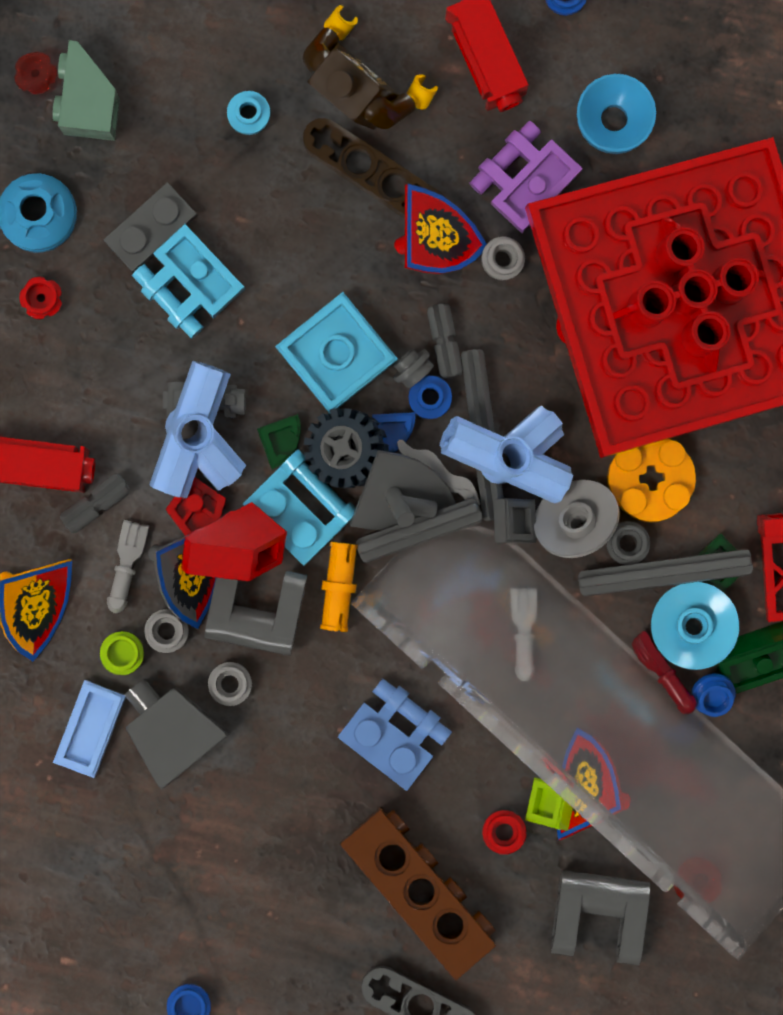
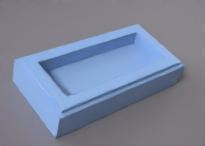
M84 680L53 763L95 778L126 697L124 694Z

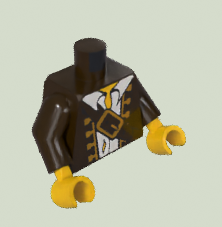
M337 6L325 21L324 28L321 29L303 53V63L313 74L307 82L352 121L373 130L376 127L380 129L393 127L413 113L415 108L426 109L430 105L438 87L435 86L433 89L423 87L422 83L426 76L419 74L415 76L407 93L399 95L339 43V40H344L355 27L358 18L355 17L352 22L344 20L340 15V11L344 6Z

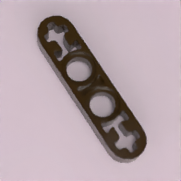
M315 119L304 130V146L312 158L404 219L405 208L403 206L405 205V194L399 198L388 197L382 190V184L387 177L397 175L402 177L406 184L422 187L444 196L440 191L330 119ZM326 129L331 131L330 140L340 148L343 140L350 143L342 150L338 162L332 160L336 156V151L328 145H323L320 149L314 147L316 142L312 134L315 131L320 134L324 133ZM363 152L370 157L371 166L366 173L354 174L348 170L346 161L352 153Z

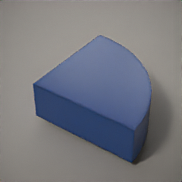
M415 412L372 415V418H375L380 423L378 428L386 433L387 437L383 438L384 444H389V452H397V442L399 440L407 442L412 434L415 425Z

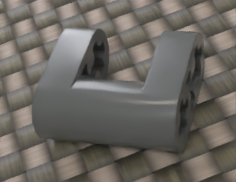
M286 570L276 613L236 605L241 580L216 578L205 629V639L291 656L308 575Z
M561 870L551 937V954L573 957L580 913L620 918L616 963L639 966L645 937L650 882Z

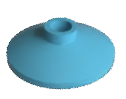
M702 582L680 584L667 591L657 602L651 618V633L657 649L669 662L684 669H706L720 663L734 648L739 634V618L730 598L717 587ZM689 619H696L701 623L702 630L698 635H691L687 632L685 625Z

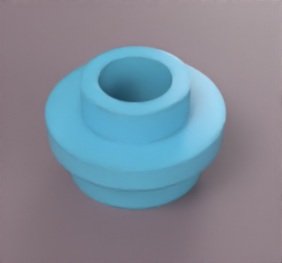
M240 92L228 104V121L233 129L241 134L253 135L259 133L267 126L270 120L269 104L257 92ZM246 105H252L257 110L256 115L251 119L243 118L240 115L241 109Z

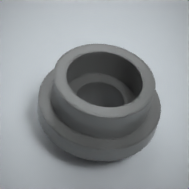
M414 349L409 350L394 364L398 371L393 376V379L397 383L402 382L407 388L417 384L434 367L428 359L430 354L426 349L419 353Z
M630 521L618 524L613 536L606 543L607 551L611 558L619 564H637L649 552L650 537L645 528L640 524ZM625 535L632 536L635 539L636 546L631 552H626L620 547V540Z

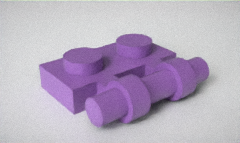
M528 121L519 131L513 130L505 139L507 144L492 159L486 158L478 167L480 172L469 182L471 187L480 195L491 184L496 185L501 192L491 201V205L522 234L530 226L525 206L528 203L560 195L583 170L552 139L540 151L537 150L531 143L538 137L541 131L531 121ZM520 156L528 164L512 179L504 171Z

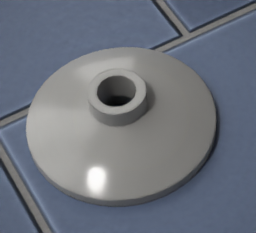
M574 480L571 482L570 488L565 493L562 501L556 504L545 499L541 501L535 513L536 523L534 524V531L540 544L551 554L563 558L583 557L600 549L613 536L619 522V506L613 493L603 484L591 480ZM585 523L583 526L576 528L579 524Z

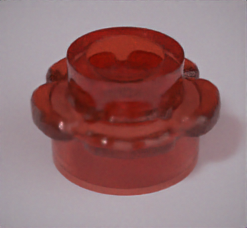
M41 52L28 53L20 57L15 65L16 74L14 76L18 87L23 91L29 90L35 95L48 91L49 85L53 84L57 77L56 67L50 63V57ZM38 70L39 76L33 77L31 75L32 71Z

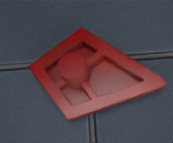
M194 477L188 497L179 498L174 496L165 510L186 536L196 529L203 528L219 520L222 517L227 499Z

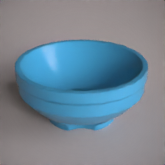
M610 74L595 79L586 87L579 99L576 117L582 136L591 146L605 153L621 154L639 147L646 141L655 124L656 107L650 91L643 83L628 75ZM612 107L621 109L627 119L625 127L619 131L606 129L601 121V115L606 109Z
M41 173L21 176L12 181L0 197V227L6 238L22 250L33 253L54 250L70 237L77 221L75 199L70 190L61 181L52 176ZM33 196L40 197L46 202L45 215L36 221L25 219L21 212L23 202Z

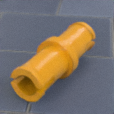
M330 542L327 580H322L321 587L322 590H325V599L320 629L348 632L351 593H356L357 584H353L358 545Z

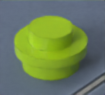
M123 631L115 632L103 641L100 648V659L103 666L109 672L116 675H128L136 671L142 664L144 648L141 641L134 634Z

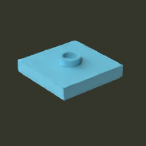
M344 292L340 293L275 346L329 414L330 410L339 409L398 361V358Z

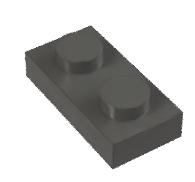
M167 182L103 241L129 270L134 273L140 266L154 257L153 253L184 224L188 226L198 216Z

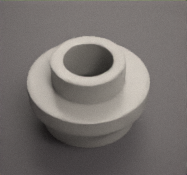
M510 237L494 238L482 251V266L486 273L494 279H512L524 267V250L516 240ZM497 252L508 254L510 258L508 266L502 267L496 263L495 255Z
M163 609L153 613L148 618L144 633L148 644L154 650L162 653H171L177 651L185 644L189 628L188 624L180 621L170 609ZM168 622L174 626L175 634L171 639L165 640L160 636L159 628L162 624Z
M226 662L218 665L211 672L208 679V689L216 702L225 706H235L245 701L252 689V679L247 669L242 665ZM229 675L236 677L239 683L237 690L232 693L226 692L222 687L223 679Z

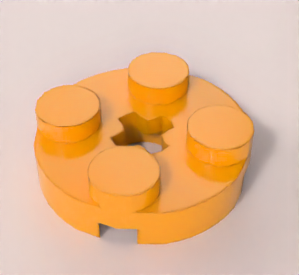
M671 439L616 454L609 465L607 473L608 489L616 498L618 506L630 517L642 522H659L673 517L687 506L696 483V473L691 457L686 453L681 443ZM648 466H653L656 473H662L663 481L657 483V490L649 491L648 484H640L639 476L646 474Z

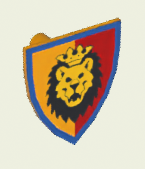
M71 559L14 575L8 571L0 574V625L5 637L13 648L32 662L49 643L63 617L71 586Z

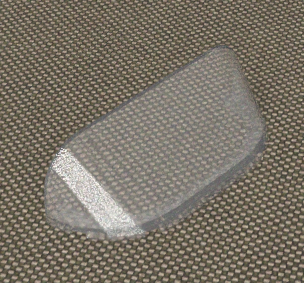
M473 525L397 552L351 601L350 604L421 669L425 668L430 661L434 663L445 674L438 681V684L662 891L668 892L675 885L684 894V897L677 905L736 960L739 961L783 909V788L696 708L691 714L681 713L662 684H658L657 680L660 677L655 672L647 669L632 649L517 544L495 543V531L481 526Z

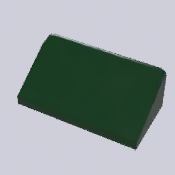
M783 621L738 636L737 642L730 654L720 663L716 664L719 674L731 680L736 694L783 678Z

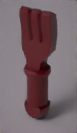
M642 631L632 642V647L638 659L647 669L655 672L660 677L657 680L658 684H662L681 713H693L697 705L694 696L690 695L675 674L676 670L670 668L663 656L655 648L649 634L646 631Z

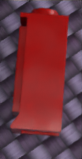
M463 0L447 7L445 20L452 25L451 31L482 100L487 99L485 107L487 112L498 108L499 112H504L523 102L522 96L527 94L529 84L491 0Z
M0 437V483L85 493L86 483H93L96 460L89 457L90 450L84 446H80L79 453V448L72 445Z

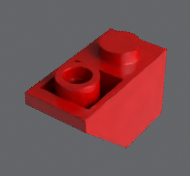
M251 502L236 511L226 513L219 520L202 529H196L185 537L181 569L190 575L251 581L282 564L287 531Z

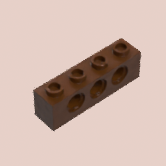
M380 807L340 842V845L456 981L496 947V943L491 937L496 932V929L480 911L474 915L470 913L462 903L467 898V895L451 877L444 882L433 868L438 864V861L422 843L415 848L404 834L410 828L394 810L386 814ZM387 845H398L405 852V860L397 868H388L380 861V852ZM416 879H427L433 884V895L427 901L418 902L410 897L408 888ZM445 913H455L463 920L462 927L458 933L445 935L439 931L437 922Z

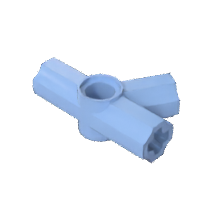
M192 361L176 409L166 419L165 429L167 435L149 484L152 488L172 496L187 498L197 469L203 473L217 490L230 486L242 475L246 464L213 427L231 375L230 373L202 362ZM197 420L198 429L195 435L188 439H182L181 433L184 425L189 421Z
M543 406L533 410L504 437L459 416L452 418L448 427L443 432L439 445L441 446V454L480 470L484 477L492 483L502 484L507 482L556 504L562 501L572 482L573 474L571 473L570 466L543 455L564 436L562 431L563 423L554 412L548 411ZM503 453L506 454L510 460V468L503 461Z

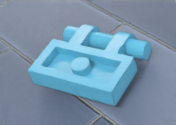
M186 224L153 253L164 265L156 275L145 264L140 266L132 275L143 287L141 289L143 295L149 301L154 299L169 315L167 320L175 329L181 328L191 339L197 336L204 328L193 316L199 308L203 307L214 319L245 290V287ZM175 278L191 294L183 303L167 288L168 284Z

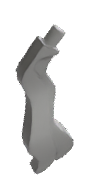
M404 440L397 442L398 450L402 455L418 459L432 468L447 484L450 492L458 493L463 497L464 501L474 498L479 505L481 504L471 481L465 477L451 474L433 452L413 449Z

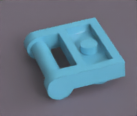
M298 449L243 505L245 506L253 502L286 530L285 548L305 566L351 521L356 507L351 502L346 504L326 483L318 479L319 476L310 471L304 454ZM292 475L335 516L326 526L284 484Z

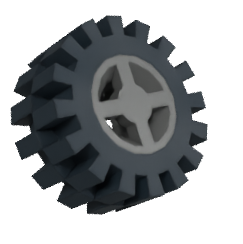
M336 408L330 410V414L322 413L317 417L319 423H311L308 428L312 432L311 437H305L303 445L309 446V452H304L305 460L311 461L312 464L308 468L313 474L319 475L318 479L320 481L331 484V486L341 488L364 486L377 451L389 452V444H384L383 438L387 437L385 431L378 428L380 423L375 418H371L368 414L361 411Z

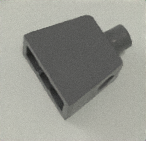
M143 679L124 695L140 714L125 728L160 789L169 785L229 735L220 724L177 687L171 689L160 698L146 679Z

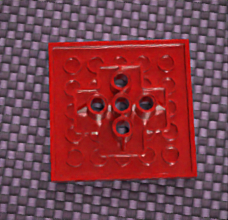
M774 137L535 201L525 206L600 458L783 406V167ZM676 241L686 246L689 254L688 260L678 259L673 254L672 242ZM727 272L740 277L742 281L741 291L733 290L728 286L726 282ZM686 283L699 288L701 292L700 302H693L687 298L684 289ZM649 294L658 299L660 303L659 314L650 313L645 309L643 305L644 295ZM699 325L709 327L714 334L712 345L703 343L698 337L697 329Z

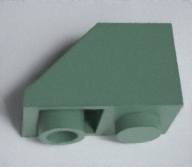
M69 40L67 53H61L59 57L58 78L64 79L62 96L56 95L54 98L53 121L58 122V127L63 135L115 141L120 97L116 89L79 42Z

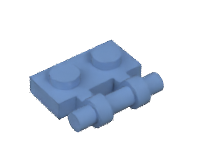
M382 678L372 692L386 702L379 712H376L364 702L337 738L407 791L433 758V755L421 747L420 744L427 736H430L442 746L452 731L439 722L441 717L432 710L427 713L407 696L410 693L400 685L396 689ZM396 711L417 726L410 736H407L389 722Z

